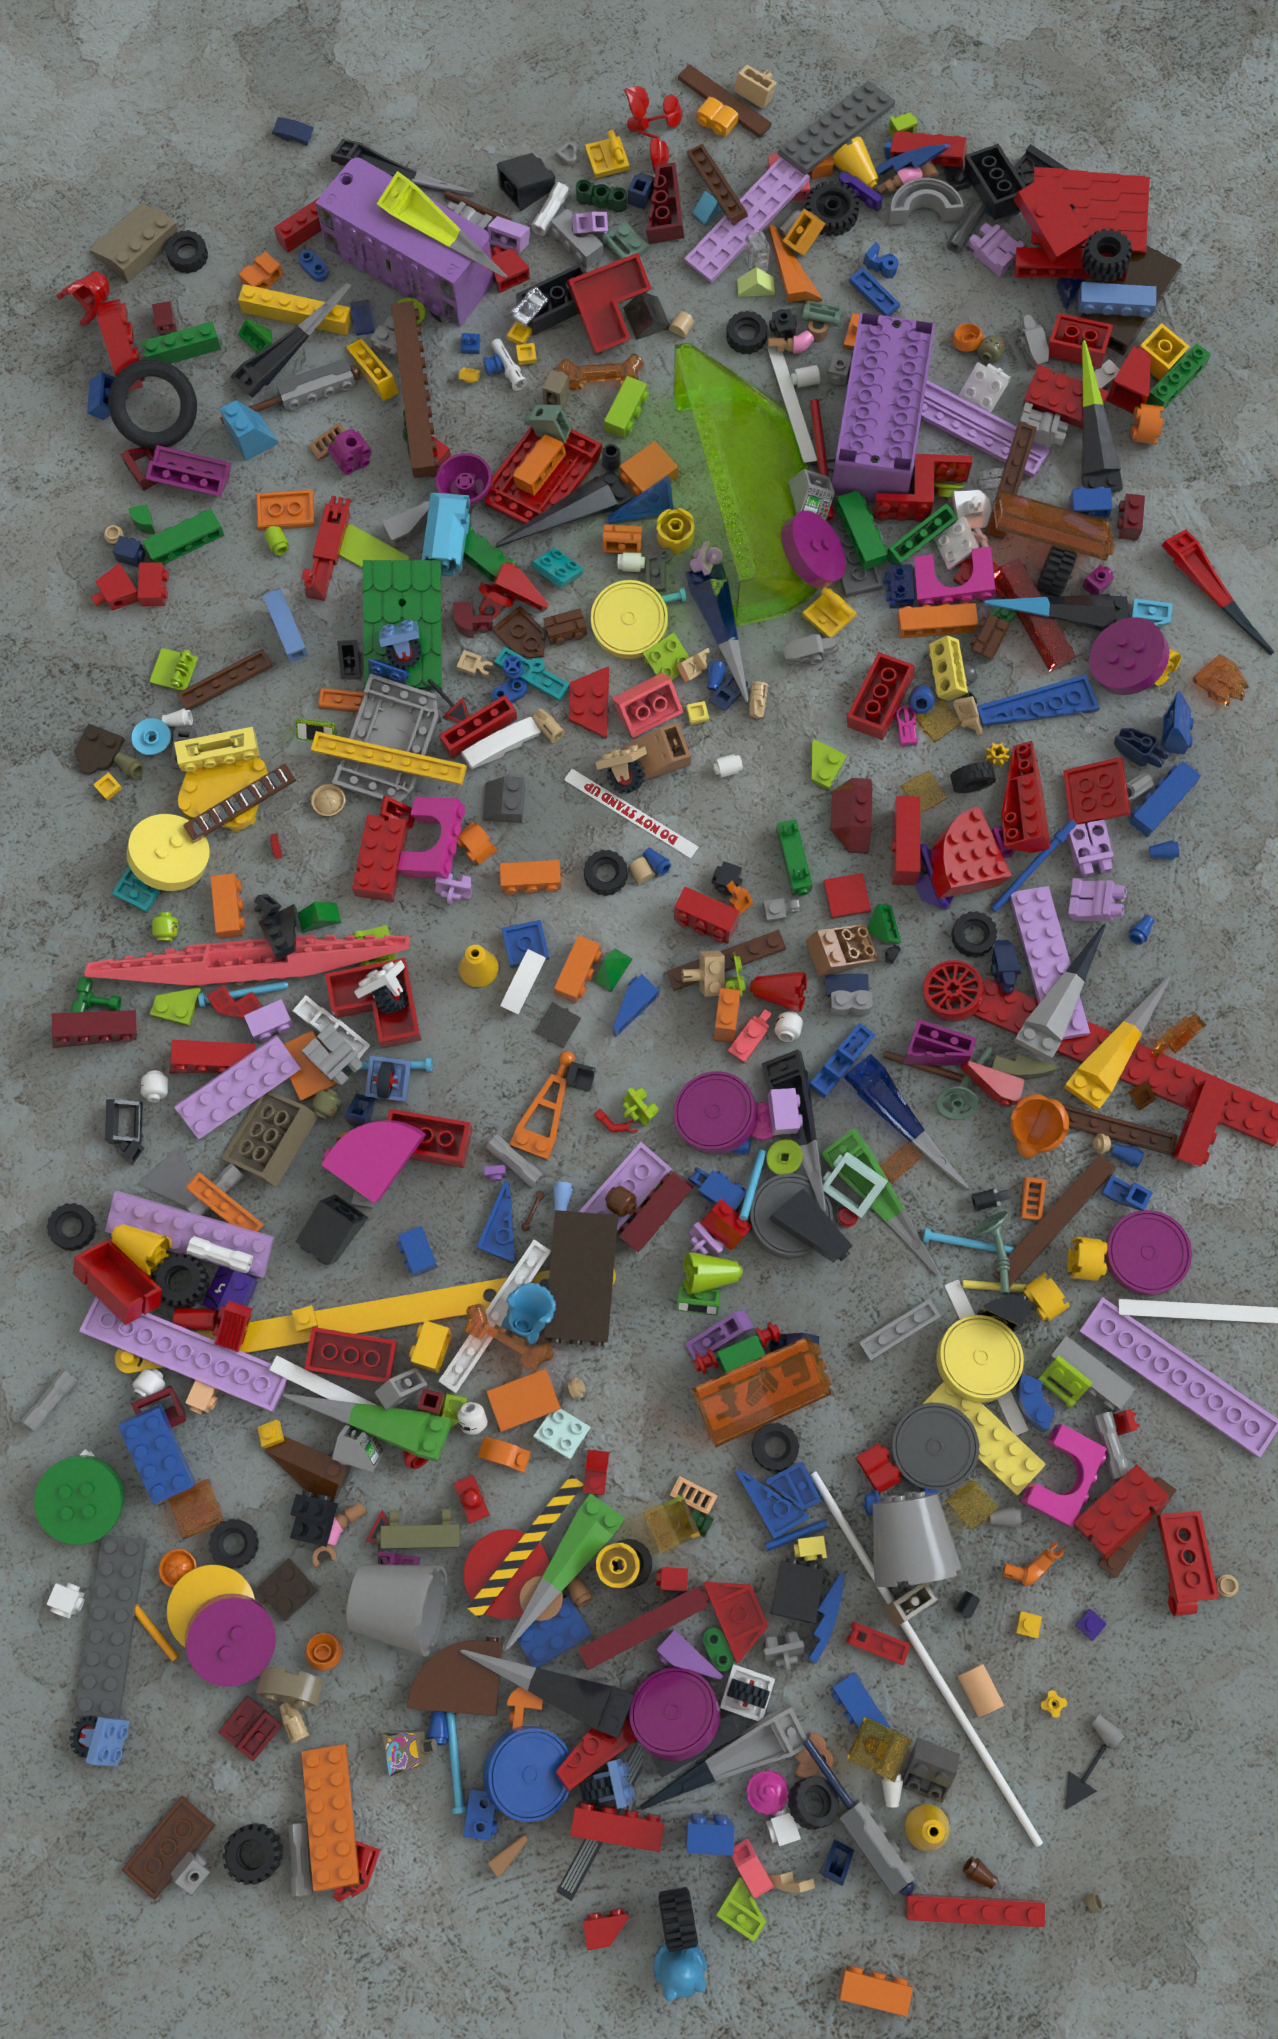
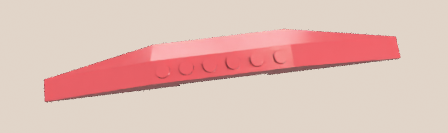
M316 935L296 936V951L277 960L267 938L187 945L185 950L165 949L166 953L153 955V952H148L146 957L134 958L131 955L125 956L124 960L119 961L108 959L87 963L84 975L85 977L189 986H204L214 983L221 985L227 982L243 983L249 980L264 981L273 978L285 979L287 977L303 978L308 975L408 950L410 936H384V938L375 939V935H366L365 939H354V935H347L346 939H336L335 935H326L325 938H316Z

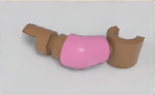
M932 161L921 168L904 167L897 171L898 174L893 176L894 179H888L877 186V189L882 196L888 191L890 193L895 192L898 186L900 188L909 181L929 178L931 176L937 177L939 173Z
M810 320L808 329L793 336V338H787V340H784V338H768V346H777V352L787 350V352H792L793 354L803 353L813 342H821L826 338L828 323H824L822 329L813 328L814 321Z
M361 1502L352 1508L351 1506L344 1509L345 1512L343 1514L339 1512L335 1515L327 1547L320 1546L314 1551L312 1560L317 1568L321 1564L318 1560V1555L322 1551H328L331 1554L332 1560L337 1559L333 1545L337 1544L340 1534L344 1532L343 1529L348 1526L347 1523L350 1521L353 1523L367 1514Z

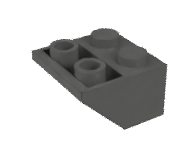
M917 1738L903 1775L902 1788L943 1803L957 1774L960 1754Z

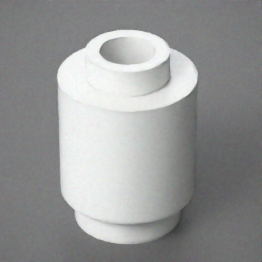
M623 552V554H618V569L622 570V572H641V569H644L645 557H641V553Z
M732 754L715 759L713 764L715 775L723 778L738 774L739 771L743 770L740 756Z

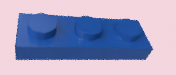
M864 268L849 278V283L883 316H890L900 308V303Z

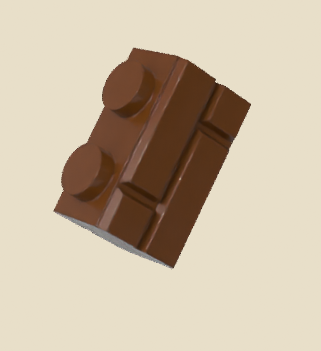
M580 608L543 618L544 628L550 645L560 646L568 640L578 641L587 635V627Z
M988 614L987 618L983 616L978 626L981 630L978 635L974 634L970 642L972 646L971 651L989 660H993L1010 623L991 614Z

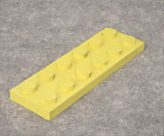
M944 1381L923 1403H945L962 1411L973 1423L978 1435V1460L1016 1496L1022 1492L1046 1465L981 1402H972L961 1398L952 1392Z

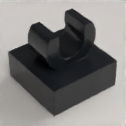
M268 894L257 895L254 900L257 904L254 912L257 913L263 909V919L270 916L271 913L278 912L282 907Z
M134 1139L130 1145L122 1140L118 1146L124 1152L122 1158L131 1165L135 1163L145 1149Z

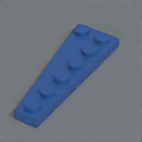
M1085 674L979 705L977 709L983 727L1097 712L1100 707Z

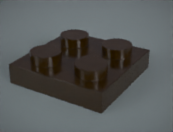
M290 1558L256 1588L284 1621H287L319 1591Z

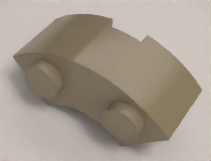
M266 1667L262 1671L256 1694L264 1697L263 1700L268 1703L285 1702L294 1704V1707L305 1710L307 1707L317 1706L324 1680L299 1671V1674H292L286 1671V1668Z

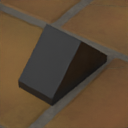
M357 640L337 641L341 679L361 678L360 649Z

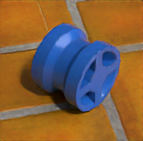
M494 354L491 358H483L488 376L495 372H503L498 354Z
M512 655L504 660L505 676L511 680L520 678L523 674L521 659Z

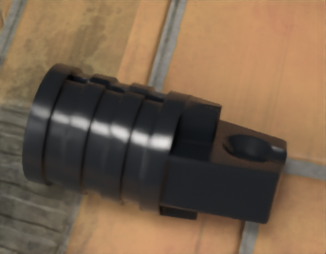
M997 1188L971 1194L973 1207L976 1212L986 1208L1001 1206V1201L1011 1198L1009 1190L998 1192Z

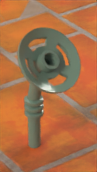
M987 1046L975 1063L984 1065L994 1050ZM966 1074L958 1087L947 1088L938 1095V1110L948 1118L966 1119L972 1116L978 1109L977 1096L967 1089L971 1079ZM964 1092L968 1093L972 1097V1099H968L967 1095L964 1094ZM948 1102L949 1106L953 1108L952 1111L948 1110L943 1103ZM968 1106H971L970 1109L964 1112H959L961 1110L966 1109Z
M1001 1211L990 1216L977 1225L971 1233L974 1237L986 1234L994 1237L998 1254L996 1260L997 1271L1000 1272L1002 1295L1010 1294L1008 1278L1010 1264L1000 1232V1226L1009 1215L1007 1211Z

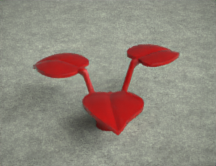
M640 86L628 87L624 89L634 117L628 119L627 127L630 132H638V135L643 134L653 138L650 142V156L655 174L657 165L668 163L669 149L665 141H660L659 136L645 132V130L649 127L650 121L666 118L669 127L678 126L682 119V108L676 96L667 95L663 101V111L665 114L647 118L645 114L649 106V97L646 90Z

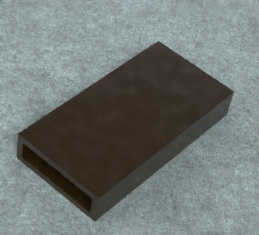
M1147 246L1146 254H1131L1126 279H1116L1115 281L1110 279L1104 283L1156 286L1157 307L1177 277L1182 264L1162 254L1159 250ZM1083 313L1080 317L1112 324L1113 328L1108 348L1123 356L1149 319V317L1104 315L1098 313Z
M555 1210L548 1290L554 1296L556 1310L551 1322L545 1324L544 1338H549L550 1343H561V1339L570 1340V1344L582 1345L583 1341H589L591 1346L603 1347L604 1343H608L618 1215Z

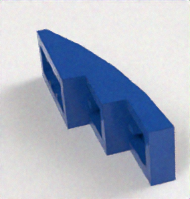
M940 144L907 151L875 167L877 175H883L892 168L899 171L912 164L914 168H921L951 148L950 144Z
M859 1023L810 1082V1088L825 1099L873 1040L875 1034Z
M842 1573L838 1574L818 1607V1612L823 1617L812 1635L819 1640L807 1658L813 1663L818 1662L837 1619L845 1576Z

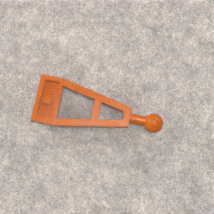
M564 1051L560 1054V1066L557 1074L550 1075L522 1117L509 1144L511 1147L548 1161L556 1142L566 1090V1079H564V1076L571 1062H575V1056L570 1051ZM553 1083L560 1085L556 1103L544 1099ZM539 1105L555 1111L550 1138L524 1129Z

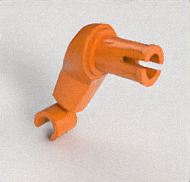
M1051 1543L1050 1551L1045 1549L1024 1568L1005 1563L1002 1577L1020 1581L1023 1586H1031L1050 1568L1055 1558L1062 1557L1063 1548L1058 1552H1054L1053 1549L1057 1547V1543Z

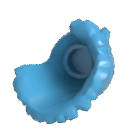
M523 1283L517 1286L506 1299V1303H508L507 1316L502 1321L501 1329L503 1331L511 1330L516 1335L525 1337L526 1341L533 1345L537 1342L539 1333L543 1330L545 1324L550 1323L551 1319H553L556 1310L554 1296L550 1294L546 1287H541L538 1283Z
M665 1942L664 1946L660 1947L659 1952L656 1953L653 1962L655 1965V1980L664 1987L663 1995L668 2002L676 1997H690L695 1994V1991L699 1993L705 1992L706 1983L703 1974L707 1970L706 1958L698 1945L695 1948L669 1952Z

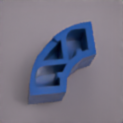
M1022 1373L1016 1384L1017 1403L1025 1419L1033 1427L1044 1433L1049 1429L1055 1410L1048 1406L1043 1399V1382Z

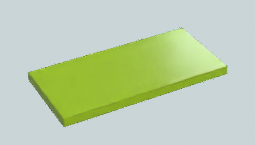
M349 524L346 528L339 554L340 557L362 569L363 560L393 561L411 559L406 554L352 524Z

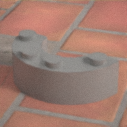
M934 178L914 179L902 185L895 193L891 202L889 225L907 224L909 214L915 209L922 207L937 211L943 222L961 221L964 209L963 201L958 192L946 182Z

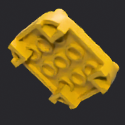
M255 757L251 760L242 759L232 764L222 763L212 768L202 767L192 772H186L178 796V806L187 819L192 820L268 774L266 765L263 760ZM259 804L221 827L231 829L232 832H240L239 830L245 829L251 824L253 825L257 819L256 813Z

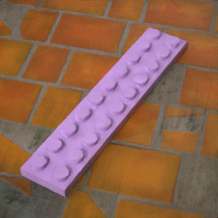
M95 1297L79 1330L80 1333L132 1353L193 1380L200 1381L271 1412H274L288 1379L269 1370L272 1365L271 1363L241 1351L236 1352L235 1350L232 1351L231 1349L223 1348V1346L215 1345V1340L147 1313L144 1315L141 1313L140 1318L125 1325L97 1297Z
M1102 1297L1078 1333L1255 1457L1260 1458L1278 1431V1419L1131 1316L1119 1315V1308Z

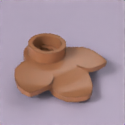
M810 1733L809 1738L819 1753L826 1757V1763L831 1769L834 1764V1757L826 1749L825 1740L818 1734ZM807 1749L794 1755L796 1760L800 1762L795 1772L797 1776L807 1778L816 1776L819 1771L822 1772Z

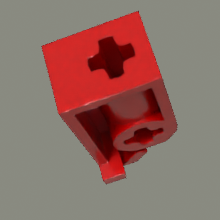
M356 1841L359 1873L362 1874L361 1878L364 1880V1884H359L358 1887L353 1885L335 1889L333 1898L337 1902H342L349 1896L353 1898L368 1888L381 1849Z

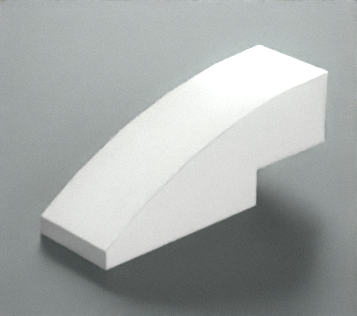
M529 949L527 950L500 1005L501 1007L516 1014L520 1013L546 957Z

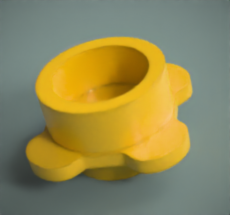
M1054 1690L1049 1691L1048 1696L1041 1702V1708L1050 1712L1054 1718H1058L1062 1708L1067 1706V1700L1060 1698Z

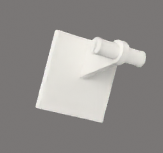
M977 362L958 396L992 413L1011 376L1005 374L1003 369H997L990 363L986 367Z
M964 516L934 539L948 570L953 569L970 556L972 549L980 548L979 545L981 547L989 546L987 536L983 535L981 528L977 527L972 532Z

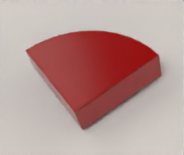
M278 833L271 834L270 843L274 858H282Z

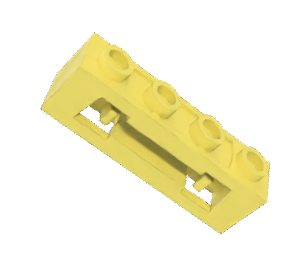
M253 727L174 742L178 765L181 771L192 772L202 767L212 768L222 763L232 764L242 759L251 760L256 756H260Z

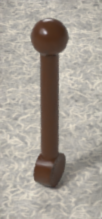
M542 1191L536 1193L535 1203L526 1222L522 1225L524 1231L530 1229V1221L540 1200L544 1198Z

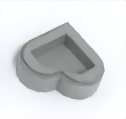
M568 142L555 152V156L565 165L573 166L577 162V146L572 142Z

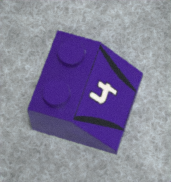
M219 1266L202 1305L219 1311L221 1306L225 1307L228 1301L248 1306L258 1281L238 1271Z

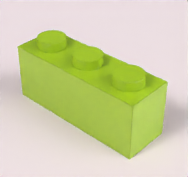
M629 376L626 377L604 420L605 432L623 439L626 438L628 433L632 432L634 420L640 416L641 406L647 402L649 397L647 383Z

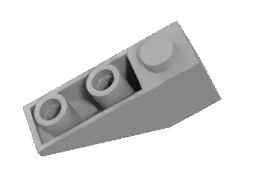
M424 501L415 508L406 509L403 513L390 516L385 521H382L384 532L393 548H398L411 542L427 523L430 501Z

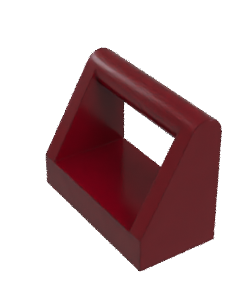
M140 447L126 450L120 454L124 464L143 491L159 483L146 480V475H143L135 461L145 455L149 460L153 461L154 453L151 449Z
M172 1386L131 1403L135 1414L141 1412L140 1408L171 1396L175 1406L164 1410L171 1427L187 1421L185 1409Z

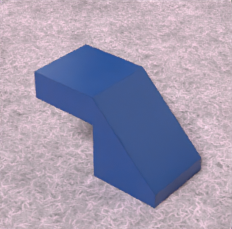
M1111 1175L1101 1194L1120 1205L1144 1211L1153 1192L1135 1182L1129 1185Z

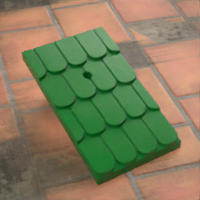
M363 560L364 689L369 678V659L375 661L379 659L387 662V664L390 663V666L393 667L392 662L388 661L386 646H380L379 630L385 625L393 624L396 626L400 625L402 621L412 619L413 621H418V641L421 643L422 652L418 664H415L413 668L410 666L407 669L410 675L408 680L406 679V685L420 690L425 688L427 690H435L428 682V679H432L442 690L441 560Z

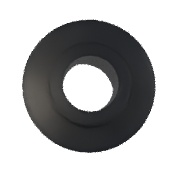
M608 444L602 450V465L606 470L614 471L621 465V451L614 444Z

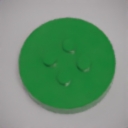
M75 1455L54 1464L41 1477L34 1497L36 1516L43 1529L54 1539L71 1545L88 1544L107 1534L119 1521L125 1504L124 1487L118 1473L107 1462L90 1455Z

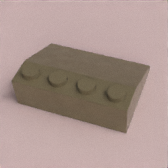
M140 203L91 247L89 251L129 283L165 251L166 242L170 236H173L176 232L178 233L176 223L163 212Z
M268 1091L255 1101L221 1159L229 1164L232 1163L242 1171L277 1188L319 1116L300 1103Z

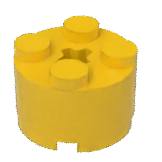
M677 508V510L667 509L662 512L657 519L656 539L660 547L663 549L668 548L674 555H678L692 545L695 533L692 515L682 508Z
M1074 1236L1070 1242L1074 1243L1073 1249L1069 1248L1067 1255V1270L1072 1272V1275L1069 1277L1098 1281L1100 1276H1105L1107 1271V1265L1104 1263L1107 1243L1102 1242L1101 1239Z
M1044 1272L1024 1287L1023 1295L1029 1298V1302L1035 1304L1037 1307L1035 1312L1043 1322L1045 1320L1050 1322L1067 1310L1070 1305L1068 1302L1064 1304L1062 1299L1065 1296L1051 1278L1046 1279L1047 1274Z
M612 1543L604 1547L597 1556V1574L600 1580L611 1588H625L631 1585L639 1574L640 1562L638 1555L627 1544ZM619 1560H622V1566L624 1567V1569H618L617 1572H615L613 1570L614 1566L612 1565V1563L614 1561L618 1562Z

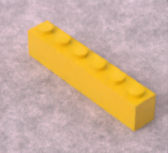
M243 284L238 298L242 313L296 325L302 323L325 303L319 300ZM336 304L316 329L348 336L353 321L350 307Z

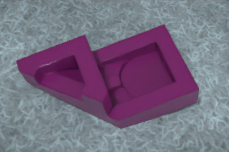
M377 1551V1555L384 1564H420L421 1557Z

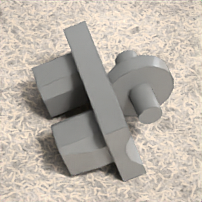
M796 1632L787 1633L785 1635L787 1644L780 1646L778 1645L777 1637L766 1638V1649H764L766 1663L775 1661L777 1667L785 1665L786 1671H791L790 1664L798 1662L797 1656L805 1654L803 1640L800 1641Z

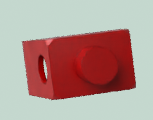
M496 246L491 250V260L507 275V278L493 271L494 282L499 293L530 279L528 265L513 249L509 248L502 251L499 246Z
M120 563L96 580L100 592L90 596L96 607L107 602L111 610H116L139 601L138 592Z

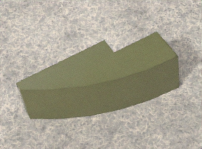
M1017 1054L1014 1061L995 1056L991 1068L1024 1080L1052 1075L1057 1069V1065Z

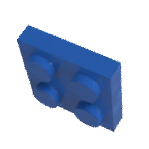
M541 920L501 928L510 968L520 966L528 949L546 957L545 960H549Z

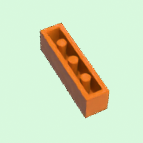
M963 602L957 605L946 603L940 606L903 607L898 610L897 614L899 638L976 633L978 627L976 603Z

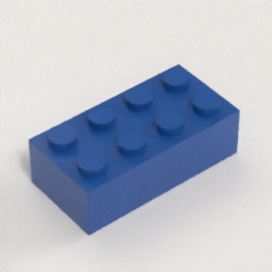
M161 1403L126 1418L119 1423L118 1427L153 1505L194 1487V1476Z
M691 1813V1817H686L685 1847L687 1853L733 1855L734 1824L727 1815L714 1814L713 1818H706L705 1814Z

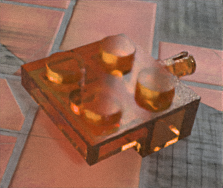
M1196 1013L1190 1018L1185 1016L1177 1023L1179 1026H1172L1164 1033L1165 1035L1155 1042L1157 1047L1152 1053L1159 1057L1170 1048L1176 1054L1207 1025Z

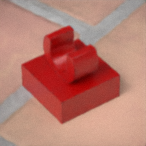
M1132 1409L1113 1414L1117 1435L1136 1431L1140 1427L1135 1422L1134 1416L1137 1414L1132 1412Z

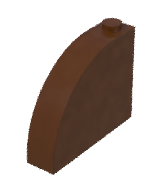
M486 1636V1641H463L437 1652L423 1665L415 1677L409 1693L407 1708L497 1716L501 1675L462 1654L460 1650H468L502 1659L504 1643L499 1642L498 1637Z

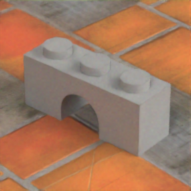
M567 209L551 221V233L555 239H559L563 243L564 248L568 252L571 251L579 263L588 268L604 256L603 244L592 233L583 238L575 236L577 234H573V213Z

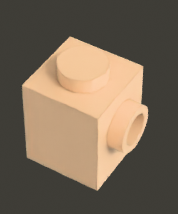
M195 1380L185 1403L190 1406V1411L201 1415L202 1411L209 1413L210 1409L213 1410L218 1400L216 1396L219 1390Z

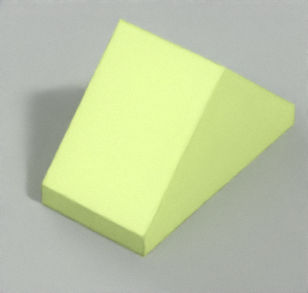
M757 267L737 279L738 297L775 295L774 277Z

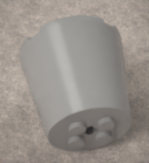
M925 1491L907 1492L900 1496H886L883 1501L872 1504L874 1581L876 1587L898 1586L897 1582L908 1581L909 1585L951 1578L963 1573L937 1493L925 1494Z
M361 1565L354 1576L346 1605L348 1629L414 1654L428 1656L430 1654L429 1647L435 1646L445 1613L447 1596L443 1595V1586L447 1585L445 1568L439 1565Z

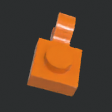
M733 881L726 886L733 896L729 899L731 907L740 910V916L753 904L750 894L745 888L736 887Z

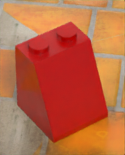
M1133 346L1113 381L1106 400L1107 402L1132 414L1135 406L1146 404L1150 393V353Z

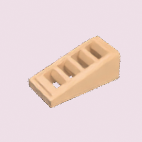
M679 1476L669 1496L708 1516L718 1495ZM684 1483L686 1487L682 1495L680 1496L678 1495V1492L682 1484ZM691 1487L694 1491L688 1500L685 1497ZM699 1491L702 1494L697 1504H695L693 1500ZM705 1496H708L709 1499L705 1507H701Z

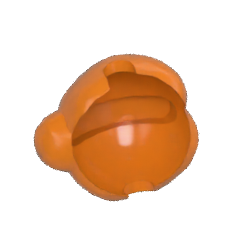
M1031 1094L1025 1096L1016 1104L1012 1112L1010 1127L1014 1138L1017 1140L1016 1148L1018 1153L1022 1157L1033 1158L1039 1153L1054 1150L1063 1142L1069 1130V1117L1066 1109L1058 1100L1048 1099L1040 1094Z

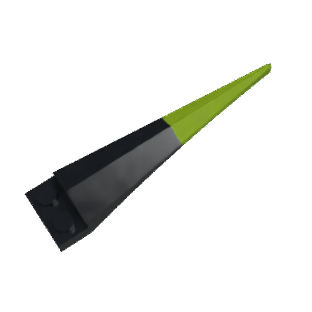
M1084 340L1082 342V485L1086 489L1104 487L1111 488V492H1117L1123 489L1120 473L1121 467L1088 347Z

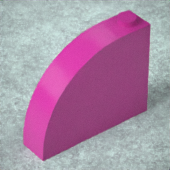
M382 1120L370 1122L349 1131L332 1149L328 1148L322 1156L324 1161L321 1165L375 1204L381 1200L426 1134L412 1125L399 1121Z

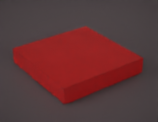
M863 873L825 879L823 881L831 919L871 912Z

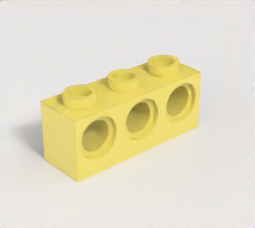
M947 635L930 643L929 655L932 660V673L935 678L937 696L951 701L967 694L968 690L959 640Z

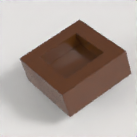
M1146 1081L1128 1092L1138 1110H1142L1156 1100L1149 1083Z

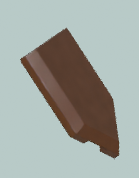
M521 606L517 607L491 629L510 650L520 656L544 657L546 631Z

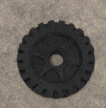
M825 181L822 182V186L817 184L808 193L805 209L826 223L819 234L823 235L824 232H827V236L831 237V233L834 236H838L839 232L843 235L846 230L850 231L851 227H854L859 213V199L856 192L853 193L851 187L848 189L847 184L844 183L841 186L839 181L834 184V181H829L827 185Z

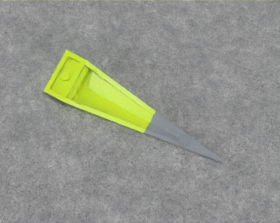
M398 171L396 172L378 200L377 205L395 218L507 278V275L416 184Z

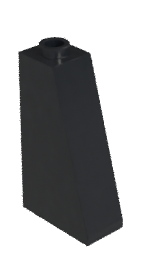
M804 1188L769 1217L771 1222L832 1263L838 1259L842 1262L850 1255L848 1250L853 1247L852 1244Z

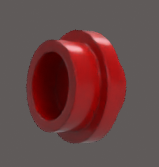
M843 1207L838 1211L837 1221L841 1226L849 1228L856 1224L858 1215L847 1207Z

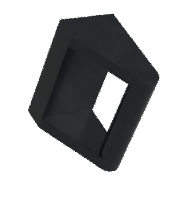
M106 1099L105 1140L109 1144H120L122 1140L131 1144L133 1139L138 1143H142L143 1102ZM119 1108H134L133 1137L118 1136Z

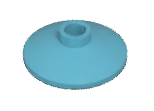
M156 718L145 719L139 722L133 729L132 743L135 749L144 755H157L168 747L171 740V732L167 724L162 720ZM152 737H155V738H156L155 741L150 742V739H151Z

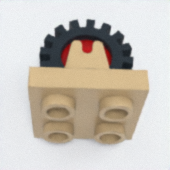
M632 745L621 751L620 749L611 750L609 753L601 755L602 759L595 762L597 770L610 768L607 770V774H610L607 776V780L611 779L612 782L609 785L615 786L613 790H619L618 793L621 794L624 792L628 794L642 786L641 784L644 783L643 778L645 777V773H642V771L645 769L644 766L640 768L639 765L642 763L640 761L636 762V760L647 754L646 747L638 748V745Z

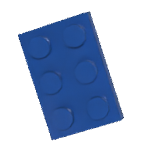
M567 1596L563 1599L562 1607L556 1616L546 1621L535 1620L517 1640L532 1666L539 1668L590 1636L591 1633L572 1600Z

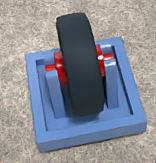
M371 1055L365 1096L406 1102L412 1061Z

